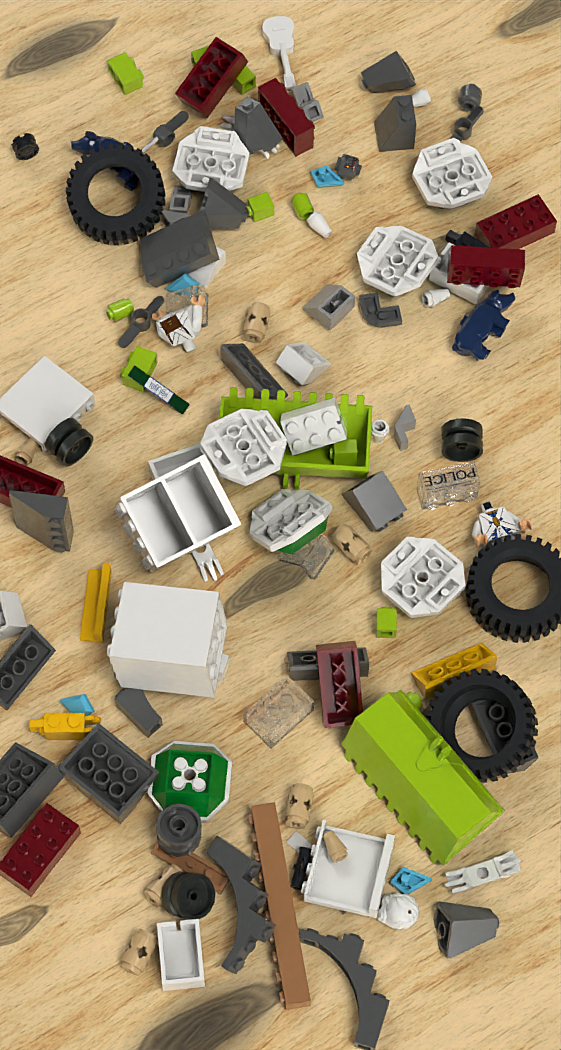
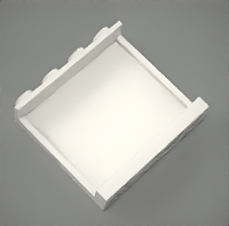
M43 356L0 398V418L4 416L41 445L42 452L45 453L47 451L45 442L51 431L67 418H74L79 422L82 415L94 407V393L46 356Z
M323 820L322 826H318L316 831L317 845L313 844L311 850L313 861L307 865L306 875H309L307 882H303L301 894H304V902L377 918L394 847L395 835L387 834L386 839L326 826V820ZM332 830L348 849V856L336 863L329 858L326 844L322 837L325 833Z

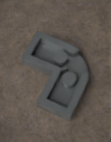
M377 292L359 295L363 317L370 325L375 327L402 325L399 305L381 308Z

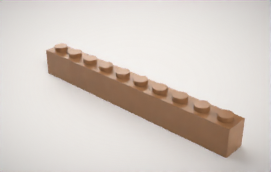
M275 802L251 806V813H248L249 825L254 826V832L251 833L253 845L257 844L258 852H254L255 860L262 864L261 871L258 872L259 883H264V892L269 894L266 898L268 911H265V917L276 925L269 940L275 946V951H272L273 963H278L279 971H275L277 984L281 983L282 991L279 992L280 1003L285 1004L286 1010L311 1006V999Z

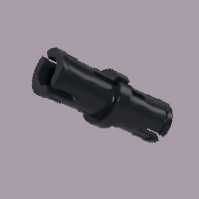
M299 848L297 862L293 865L294 874L290 885L293 889H302L312 850L310 848ZM302 861H304V862H303V865H302L301 874H300V876H299V872H300V869H301V864H302Z

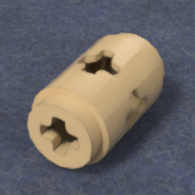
M255 302L249 307L243 331L244 338L247 341L260 343L265 338L271 313L268 305Z
M343 524L332 535L333 542L353 562L361 564L372 552L370 546L351 526Z
M296 783L290 789L284 817L287 826L303 829L308 824L314 798L311 786Z
M171 864L167 866L146 888L145 897L157 908L163 905L161 896L165 881L174 873L184 872L177 865Z
M139 929L138 933L135 932L121 959L122 964L120 967L133 975L139 976L140 972L144 971L157 945L156 941L158 938L143 929ZM137 948H139V949H140L139 952L142 953V956H141V957H139V956H138L139 953L136 952V949H137Z

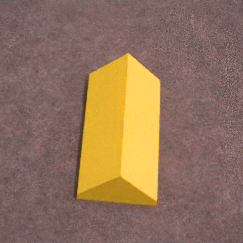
M481 642L415 670L411 674L423 698L426 699L433 696L437 690L443 692L444 689L441 685L444 682L448 686L452 684L451 677L455 676L457 679H460L461 672L465 671L468 675H471L470 670L476 669L479 673H481V669L494 670L497 655Z

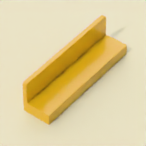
M103 563L102 570H88L80 641L103 643L112 575L111 564Z

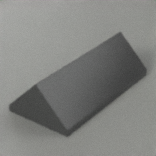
M244 343L222 344L220 347L221 361L245 388H253V398L261 399L262 389H268L269 399L277 400V391L284 389Z
M31 624L0 660V706L5 710L11 707L56 651Z
M366 647L357 648L360 677H368L369 659ZM316 650L288 652L290 681L319 679Z
M479 700L473 702L472 706L494 755L500 752L511 738L513 731L511 715L506 707L496 701ZM530 746L529 749L532 751L530 757L527 755L523 757L526 762L523 766L518 763L515 766L518 769L516 772L525 771L539 759L535 747Z

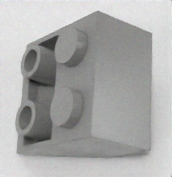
M327 284L303 307V310L327 329L331 330L354 308L355 295L342 285Z

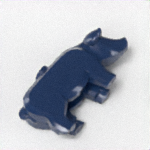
M86 131L84 137L77 141H71L72 150L81 154L90 155L89 150L94 148L95 152H98V146L103 145L104 149H109L108 143H113L114 148H118V143L122 142L111 137L98 136L94 132ZM124 142V149H127V146L131 144ZM125 167L109 168L119 173L116 177L126 183V189L133 191L138 186L139 178L131 170Z
M499 290L492 291L488 297L475 306L468 317L465 315L460 322L461 328L456 334L452 350L462 356H473L476 360L486 359L491 350H488L482 343L490 334L497 337L503 335L510 320L504 318L501 313L506 311L515 301L514 293L506 295L499 294Z

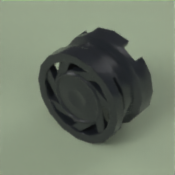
M24 133L22 137L20 135L15 137L13 144H11L16 158L19 160L31 159L39 152L36 139L30 133Z

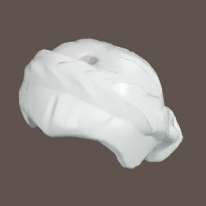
M385 894L381 899V908L378 911L377 919L393 929H407L413 926L418 919V903L408 894Z

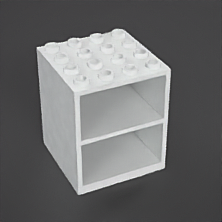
M205 454L120 497L114 509L118 518H123L125 522L123 527L127 535L133 537V547L137 554L141 553L143 557L141 562L145 570H150L151 573L218 539L241 525Z
M124 582L123 589H120L118 594L120 604L115 609L116 624L111 628L112 644H109L107 648V656L110 657V664L113 665V672L116 673V680L119 681L120 686L215 698L228 626L220 593Z

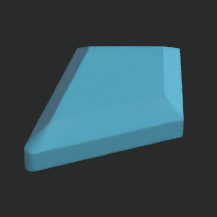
M327 165L310 171L317 187L344 185V181Z
M185 273L168 285L165 290L191 298L200 283Z
M86 694L59 700L70 713H85V716H88L95 711Z
M403 867L390 881V884L402 894L409 895L431 882L432 879Z

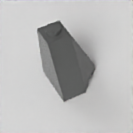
M397 51L361 72L364 78L361 80L366 89L370 88L373 93L416 85L409 66Z
M247 96L235 107L234 131L250 155L253 154V151L263 150L264 152L271 151L283 140L260 102Z
M213 178L209 179L200 211H205L210 228L239 229L241 222L245 223L248 212H245L246 203Z
M441 901L436 902L434 924L435 928H438L441 937L438 940L439 949L448 959L495 938L496 931L499 928L498 917L489 908Z

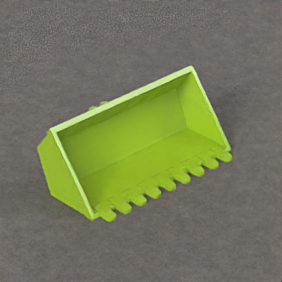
M231 387L229 397L221 396L219 419L240 409L266 410L285 435L280 422L282 413L319 402H317L316 392L309 393V402L301 401L300 391L293 392V401L285 400L284 390H278L277 400L269 399L268 389H262L261 399L253 398V388H246L245 398H239L238 388ZM332 393L325 394V400L333 398ZM341 394V401L338 404L347 429L346 440L356 439L357 466L334 465L333 459L329 457V448H333V444L292 456L287 442L280 470L274 472L278 475H284L283 488L287 489L289 486L288 476H296L294 481L295 489H299L300 476L306 477L307 475L367 479L370 459L372 406L364 405V395H357L356 405L348 404V394Z
M402 690L388 692L354 719L346 738L341 743L346 750L345 759L348 762L352 759L355 760L357 763L355 771L358 774L363 773V771L367 775L365 783L369 787L374 784L378 788L376 796L380 800L386 797L389 801L386 807L390 812L396 809L399 813L397 821L400 825L407 822L410 826L408 834L411 838L417 835L421 839L418 845L422 851L428 848L432 852L429 859L433 864L438 861L443 866L447 864L505 812L504 808Z

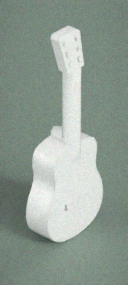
M275 16L263 22L262 34L270 46V53L273 56H281L285 73V88L290 90V88L296 86L288 59V54L294 51V23L289 17Z

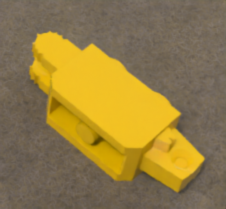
M45 713L38 720H30L29 729L30 732H40L39 734L45 735V739L83 740L93 729L86 728V724H100L101 718L98 716H85V713Z

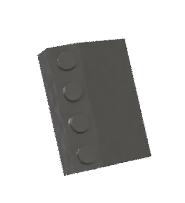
M204 210L140 239L144 275L147 283L155 288L171 282L185 273H191L220 260Z
M10 490L9 496L16 527L51 550L60 553L70 552L74 529L68 497Z
M99 723L58 767L68 782L120 824L135 809L159 774L158 770Z
M17 742L0 759V831L11 838L64 778L53 762Z

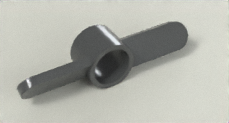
M479 106L467 118L457 119L454 134L450 139L455 138L460 143L462 140L469 139L472 134L473 125L484 112L483 108ZM460 127H465V128H467L468 130L463 131V130H460L459 128H460Z
M181 111L169 122L157 127L153 133L154 139L141 149L142 153L156 141L163 147L169 146L175 139L174 131L188 120V113Z
M157 296L146 309L140 308L132 313V324L118 340V345L121 348L129 346L140 332L150 328V318L164 303L163 296ZM138 318L147 319L143 323L136 322V319Z

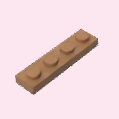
M158 842L151 851L152 855L170 865H177L184 872L205 875L210 879L215 891L219 894H222L230 881L224 870L193 852L181 857L168 855L160 848Z

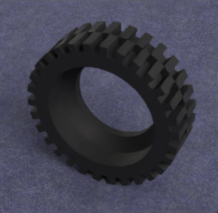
M108 143L109 149H104L103 145L98 146V152H95L94 148L89 150V157L84 153L81 156L82 163L78 160L74 164L76 170L71 168V178H67L68 187H66V199L75 223L78 224L79 229L82 232L85 231L89 238L93 236L97 242L102 239L104 244L109 245V241H113L114 245H119V241L123 240L124 245L129 244L128 239L130 238L133 239V242L138 241V235L141 234L142 237H145L147 235L146 230L152 231L154 229L153 223L158 224L160 221L159 215H162L163 206H165L166 202L159 168L157 169L156 163L150 160L148 154L143 156L142 150L139 148L135 152L131 145L124 149L123 143H118V148H114L113 143ZM111 167H125L137 175L142 186V193L138 204L131 211L120 216H108L100 213L93 207L88 197V189L93 177L100 171Z
M516 534L514 540H511L510 535H506L504 542L499 537L495 539L494 546L491 542L486 544L485 550L482 548L478 552V557L475 556L466 585L467 605L471 607L470 613L472 617L477 615L476 622L478 625L484 622L483 629L486 632L491 628L493 629L492 636L497 638L498 634L501 633L503 634L502 640L507 641L508 636H511L515 643H518L519 637H523V643L529 642L530 636H533L534 641L539 640L541 633L546 637L549 635L550 629L554 632L558 624L561 625L560 551L556 548L552 552V544L549 542L545 546L541 545V538L537 537L536 542L531 541V535H526L525 540L521 539V534ZM511 561H522L535 565L548 576L550 584L549 593L545 600L534 608L520 610L506 606L496 597L492 588V576L495 570L501 564Z
M476 669L470 670L471 675L464 671L460 673V679H457L455 676L451 677L452 684L449 686L444 682L441 685L444 689L442 693L438 690L434 693L437 700L436 702L430 700L429 706L432 708V711L427 710L426 716L429 718V723L481 783H487V779H490L492 782L498 781L497 776L499 775L504 779L508 777L507 771L511 770L515 773L518 770L515 767L518 763L522 766L525 764L526 761L523 757L525 755L530 757L532 754L529 748L530 746L535 747L536 741L533 737L538 736V730L535 725H538V719L534 716L536 711L525 692L515 681L510 680L508 676L504 674L501 676L494 670L490 673L487 669H481V673ZM479 700H493L502 704L509 711L513 722L512 735L507 745L500 752L488 757H476L466 753L459 746L455 735V725L460 713L469 704Z

